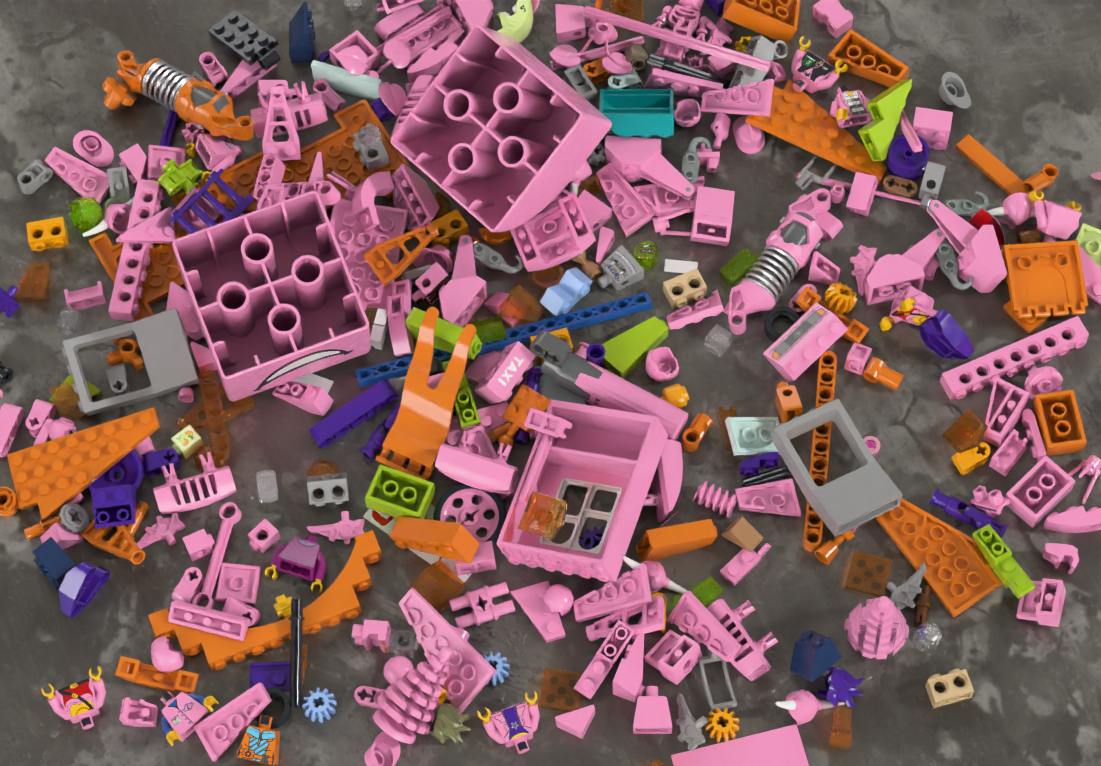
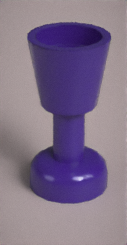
M599 343L589 345L586 351L589 361L604 368L602 363L606 352L604 346Z

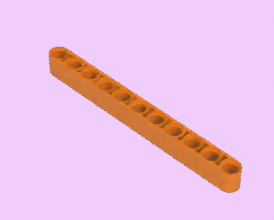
M825 351L819 359L815 409L823 406L828 401L832 402L834 400L837 356L831 351ZM824 361H830L832 364L827 365ZM823 378H828L830 381H829V382H825V381H823L822 379H823ZM825 395L829 398L822 399L820 396ZM832 421L814 428L812 432L809 474L814 483L821 486L827 483ZM822 430L826 434H819L817 431ZM822 448L824 452H818L816 449ZM821 466L823 469L816 470L814 467ZM806 500L803 547L809 552H814L821 545L823 521ZM814 519L818 521V524H811L809 521ZM808 538H815L817 542L811 543L808 541Z

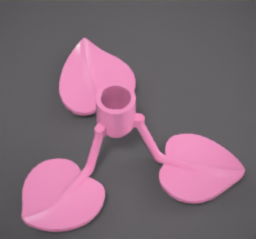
M602 21L596 22L595 27L588 29V36L590 38L579 53L570 45H560L549 52V56L555 63L563 67L572 68L581 63L579 57L582 56L591 41L594 40L599 45L605 43V55L607 57L603 58L602 66L607 72L612 74H628L632 72V65L626 61V56L619 52L609 54L608 44L617 40L618 33L612 24Z
M395 40L388 41L383 47V53L389 61L377 71L370 70L368 72V65L365 64L367 62V55L357 47L344 48L335 55V58L352 75L359 76L364 74L379 79L378 74L391 62L396 69L405 68L410 62L411 54L405 44ZM383 82L378 90L379 96L386 107L397 116L406 102V93L398 84L393 83L390 85L388 82Z

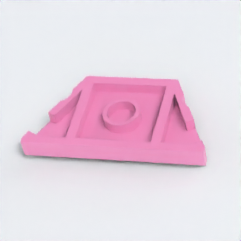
M704 176L698 177L697 182L693 184L695 195L689 200L657 184L636 186L634 190L657 217L667 216L688 208L690 212H694L698 186H704L705 178Z
M171 282L166 311L173 308L179 311L187 337L197 343L203 340L205 336L189 293L174 282Z

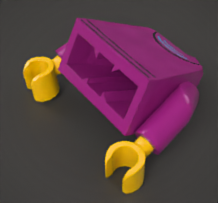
M307 535L305 540L295 537L290 542L278 547L271 561L272 566L265 569V576L268 578L270 572L274 571L272 580H276L279 576L277 570L310 581H313L315 578V582L311 585V591L313 593L314 587L320 586L319 594H322L323 586L321 580H324L326 562L324 554L320 552V545L317 544L316 537Z

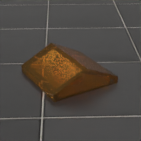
M610 0V13L644 22L643 0Z
M969 408L941 436L960 454L979 446L988 426Z
M532 491L518 529L554 539L564 525L567 502Z
M439 559L424 569L411 587L440 613L449 604V600L456 598L467 585Z

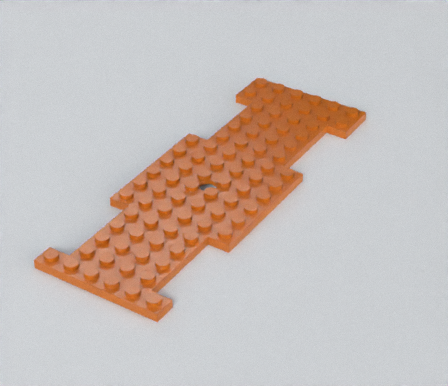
M365 98L333 114L335 121L341 129L300 149L301 159L281 160L285 165L282 183L309 182L317 153L322 152L325 181H329L340 192L341 199H347L345 197L347 189L327 177V174L332 175V171L339 174L355 187H358L368 177L378 172L389 171L392 178V175L401 164H405L411 169L402 153L391 144L390 135ZM374 126L388 154L389 164L369 172L366 166L363 167L359 158L361 154L359 151H355L352 142L355 141L354 133ZM263 151L224 170L220 176L240 197L243 196L245 198L250 194L254 198L253 192L263 159ZM205 181L199 183L200 186L198 190H200L206 184ZM215 183L207 189L228 210L231 209L233 211L236 207V202ZM393 190L385 195L386 199L393 197ZM186 191L171 198L176 207L187 196ZM254 198L253 202L244 212L251 213L256 211L258 201ZM334 204L326 205L327 212L333 210ZM220 214L214 222L220 224L224 220L223 215ZM177 222L174 223L176 239L190 234L182 229ZM106 232L90 239L89 243L114 284L124 242L113 246ZM154 243L153 248L149 251L150 263L146 265L147 277L146 281L142 283L143 295L138 301L139 313L135 315V321L154 315L149 305L168 296L171 282H174L181 288L186 287L172 243Z

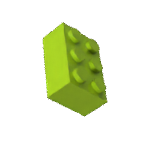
M379 465L365 496L366 507L395 518L403 516L424 519L435 495V485L427 480Z

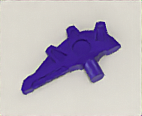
M14 285L8 291L0 287V313L2 311L6 312L5 316L11 318L14 311L21 306L13 297L18 291V288Z

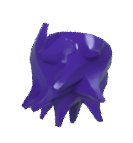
M828 668L827 670L831 672L823 677L827 690H820L817 694L831 702L834 707H837L839 702H844L849 708H855L852 696L863 695L856 687L862 683L863 677L856 679L843 668Z

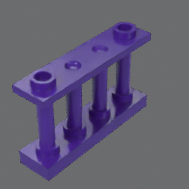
M222 168L218 172L214 170L207 178L209 181L180 211L176 209L169 216L171 218L169 225L172 226L177 221L190 234L197 232L198 230L182 217L188 209L192 210L209 227L219 224L218 222L215 223L195 204L201 196L223 215L224 220L221 223L237 218L253 202L254 198L250 194L245 198L243 196L240 197L220 178L224 170ZM213 183L236 202V207L233 211L231 209L228 210L207 191Z

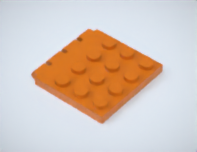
M1078 240L1013 244L1002 247L1012 313L1016 312L1018 319L1031 318V311H1033L1034 318L1049 317L1050 310L1052 316L1068 315V309H1070L1071 315L1085 314L1088 301Z

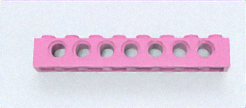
M138 179L127 231L161 212L160 202L164 199L165 190L162 189L161 185L157 184V181ZM124 242L108 310L111 319L134 322L135 315H138V301L143 295L142 283L146 281L147 277L145 269L146 265L150 263L149 251L153 248L154 243Z
M1076 316L944 372L941 375L940 383L950 401L956 398L962 399L967 393L972 391L978 392L988 384L993 385L995 377L1000 379L1007 376L1009 378L1013 377L1021 370H1029L1035 364L1040 362L1046 363L1056 355L1062 356L1068 353L1070 349L1083 347L1087 342L1089 333L1080 318ZM1063 336L1068 337L1070 340L1064 339ZM1049 343L1053 347H1048L1046 344ZM1028 351H1034L1036 354H1031ZM1011 358H1017L1019 361H1013ZM994 365H999L1002 369H998ZM982 372L985 376H980L977 373ZM964 379L968 383H962L960 380Z

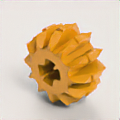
M841 282L837 284L832 283L825 292L824 303L828 304V308H832L834 312L838 311L840 314L848 313L856 304L857 294L852 292L853 288L847 287V284L842 285Z
M727 707L724 708V712H721L720 708H716V713L710 711V718H706L708 723H706L707 726L705 727V730L710 732L709 737L717 736V742H720L721 738L728 742L729 736L735 738V732L739 731V726L736 725L739 723V718H734L735 712L732 711L728 714ZM719 722H722L725 727L719 725Z

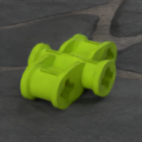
M171 159L163 166L162 171L164 174L158 179L157 184L162 185L168 191L169 196L174 195L181 189H184L186 195H188L194 187L199 188L200 184L197 181L201 179L204 171L199 170L193 164L194 161L192 159H189L180 166L176 164L174 159Z

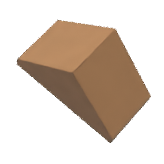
M743 517L733 520L721 533L722 537L750 553L763 540V537Z

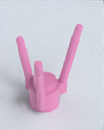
M334 171L331 172L332 175L327 174L328 178L347 189L345 192L347 199L342 200L352 201L353 193L357 187Z
M690 209L681 210L667 216L652 218L655 233L660 232L661 236H691V232L666 230L670 228L668 219L690 212Z
M1090 455L1087 460H1083L1068 473L1071 477L1082 468L1081 473L1078 475L1079 478L1084 474L1089 476L1093 474L1081 502L1083 505L1088 499L1097 477L1101 474L1099 470L1101 468V460L1094 455Z

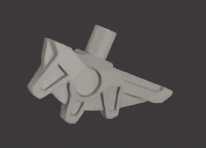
M925 563L901 586L897 587L892 582L887 584L886 588L892 592V596L889 599L895 603V607L897 606L899 609L907 606L910 608L915 607L913 599L916 594L922 592L920 584L923 575L927 571Z
M679 693L676 699L679 706V719L676 720V725L680 726L681 731L678 740L689 743L688 750L694 751L698 745L706 741L701 733V727L708 723L704 716L696 721L692 717L683 694Z

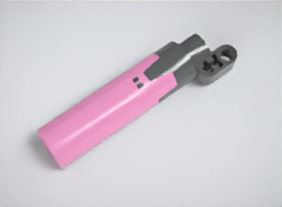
M540 331L530 345V350L538 357L544 359L540 372L555 379L556 385L597 407L657 416L668 434L667 439L677 441L688 420V413L606 369L574 353H570V345L549 332Z

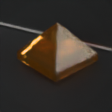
M593 175L580 183L582 190L585 189L593 196L603 191L597 175Z

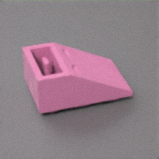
M698 186L690 241L721 246L728 245L732 226L735 191Z

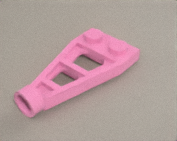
M270 87L271 96L262 142L263 157L268 153H274L280 160L301 159L300 140L286 100L285 87ZM274 94H281V96L275 97ZM276 107L284 109L285 121L275 122L273 120ZM283 125L287 128L289 134L288 141L275 142L272 139L273 130L276 126Z
M662 595L652 597V603L616 612L592 625L586 626V634L589 641L607 637L613 629L610 628V625L618 620H622L624 624L635 630L633 635L664 629V599ZM642 612V623L629 625V618Z

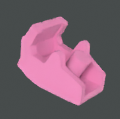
M1046 543L1042 550L1043 558L1053 563L1054 568L1057 569L1061 562L1068 563V574L1073 573L1079 562L1078 549L1073 545Z
M127 697L122 701L119 720L123 725L133 727H156L159 707L142 699L135 701Z

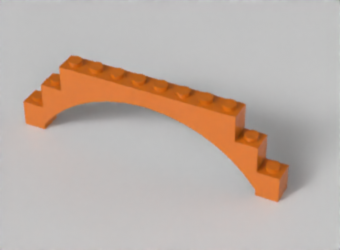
M373 530L354 537L356 543L342 572L320 597L303 608L305 620H303L302 636L308 633H317L326 626H335L345 619H354L362 613L355 591H364L372 585L365 564H373L379 561L380 558H383ZM167 608L148 615L156 638L166 636L170 641L173 637L177 636L185 656H194L201 650H204L211 670L223 669L227 664L241 662L251 655H260L266 649L271 647L278 648L284 642L291 640V621L289 617L264 626L248 628L244 641L167 622L169 616Z

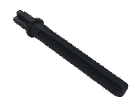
M650 53L647 57L646 63L660 67L661 70L666 69L677 74L723 84V89H728L731 84V80L670 60L667 56L664 58Z
M291 599V617H289L291 621L290 707L299 708L301 707L302 628L305 617H303V600Z

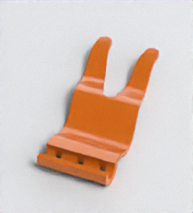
M435 307L428 308L422 320L415 352L406 375L397 418L382 444L383 450L381 454L375 459L377 462L392 469L427 481L432 475L434 462L438 456L440 446L445 443L448 436L455 398L463 378L469 349L476 334V327L473 324L465 326L457 340L444 375L437 387L430 389L428 379L433 358L435 327L439 316V311ZM391 451H394L392 459L388 461L387 459L389 458ZM407 458H409L410 462L407 468L405 469L403 468V466ZM424 465L426 466L423 475L420 476L419 473Z

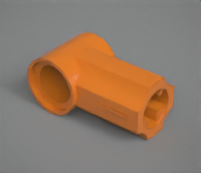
M1052 164L1044 165L1041 171L1023 182L1024 191L1029 195L1031 191L1035 190L1038 192L1044 188H1050L1058 176L1059 171L1057 167Z
M875 357L871 358L862 373V376L869 382H879L894 391L899 388L904 378V375L886 367L882 360Z
M698 413L690 427L684 431L682 447L685 451L694 452L698 449L699 443L713 423V420L708 415ZM687 439H694L695 441L689 442Z

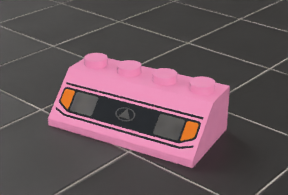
M815 303L763 355L787 382L795 381L848 329L835 314L820 304Z

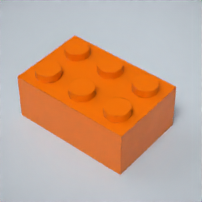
M1074 390L1035 395L1032 407L1046 456L1083 452L1087 440Z

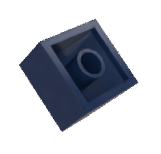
M809 629L802 633L800 638L795 641L790 671L813 682L842 656L831 638Z

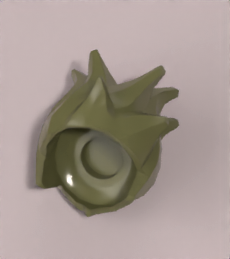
M439 703V708L434 716L435 726L431 727L428 733L439 739L441 743H444L446 739H453L455 744L458 741L464 743L459 732L471 730V728L462 724V722L470 719V713L461 714L452 705Z

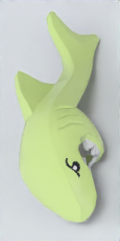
M517 0L516 4L512 7L515 13L512 16L507 12L499 11L496 17L501 22L503 28L498 30V32L509 35L521 43L532 29L533 9L531 0Z

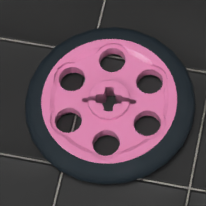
M462 483L450 488L440 497L435 506L433 520L445 521L448 517L453 516L456 518V523H460L479 543L492 541L494 545L499 538L507 517V511L498 493L477 489ZM479 495L483 498L480 505L472 503L474 496ZM455 499H462L463 506L455 508L453 507V501ZM487 510H492L495 512V516L493 519L487 520L484 518V513ZM468 514H469L470 516L474 515V516H473L474 521L471 522V521L468 520V521L466 522V520H467L466 515H468ZM480 528H485L488 532L483 538L477 536V531Z

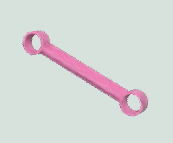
M233 502L223 504L219 510V515L223 520L202 590L192 600L194 605H199L203 599L208 598L209 602L206 608L214 609L215 607L212 594L233 524H236L242 516L241 510ZM230 509H236L232 517L225 518L226 513Z

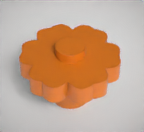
M107 77L102 84L104 91L107 92L103 102L112 110H116L122 104L132 106L137 99L136 94L131 92L127 85L113 77Z

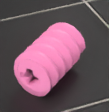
M705 481L697 489L693 502L698 499V504L702 505L705 503V507L708 509L713 505L712 510L714 512L720 508V514L724 515L727 512V518H729L736 506V494L729 498L728 490L721 494V487L715 491V484L708 488V481Z

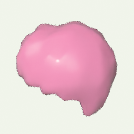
M658 347L648 353L645 371L656 382H665L677 376L679 365L669 347Z
M161 636L154 640L150 650L151 660L159 671L172 672L183 667V652L175 650L166 636Z

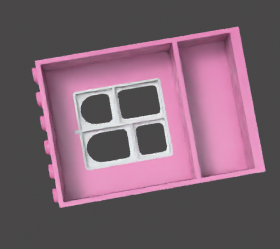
M551 399L546 413L572 423L571 429H564L563 433L567 436L565 439L554 437L529 503H522L519 500V496L543 435L542 432H538L496 544L508 561L515 565L521 563L531 568L542 567L550 572L557 570L567 575L578 574L587 579L593 577L603 582H616L623 563L622 556L626 555L668 434L657 416ZM568 485L588 488L581 511L577 516L558 512ZM597 490L617 493L611 512H602L590 508ZM587 518L606 520L607 525L599 545L590 550L581 548L579 537L585 520ZM555 521L575 524L570 539L565 543L555 544L550 540V531Z

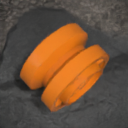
M2 486L0 487V516L10 517L19 509L16 493L9 487ZM7 499V502L2 505V502Z

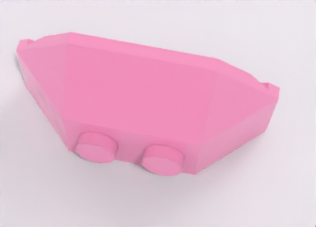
M401 164L392 175L394 185L393 203L396 208L409 211L406 228L409 231H413L428 225L440 207L426 181L407 165Z

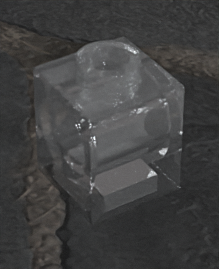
M716 324L705 337V348L721 357L731 345L732 334Z
M391 629L388 646L389 654L414 657V651H418L419 648L415 632ZM402 641L410 642L405 647L399 645Z

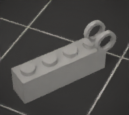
M760 35L750 39L744 54L771 62L786 57L788 46L782 40L773 43ZM777 44H781L784 48V52L781 56L779 55L780 50ZM739 64L729 88L761 82L768 72Z

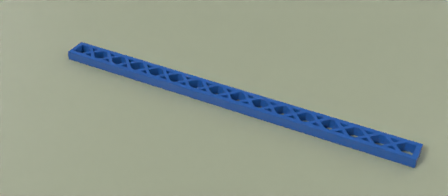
M644 292L481 336L479 339L483 345L476 356L504 349L505 346L518 341L521 344L530 342V337L538 335L540 331L551 332L566 327L568 331L653 309L652 301L648 293ZM433 349V358H437L442 362L449 361L453 353ZM413 355L355 370L359 387L407 375Z

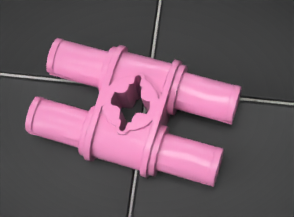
M506 582L491 587L484 585L483 588L471 592L467 591L464 596L449 600L452 612L468 606L472 608V613L455 618L457 627L462 629L474 624L480 626L482 623L494 619L496 621L499 619V616L514 612L515 607L512 600L497 605L492 603L493 598L509 593ZM479 601L485 605V611L479 606Z

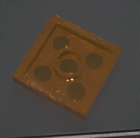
M854 550L844 588L876 597L884 596L893 560Z
M546 667L538 707L563 712L578 710L582 694L575 690L574 687L583 673Z

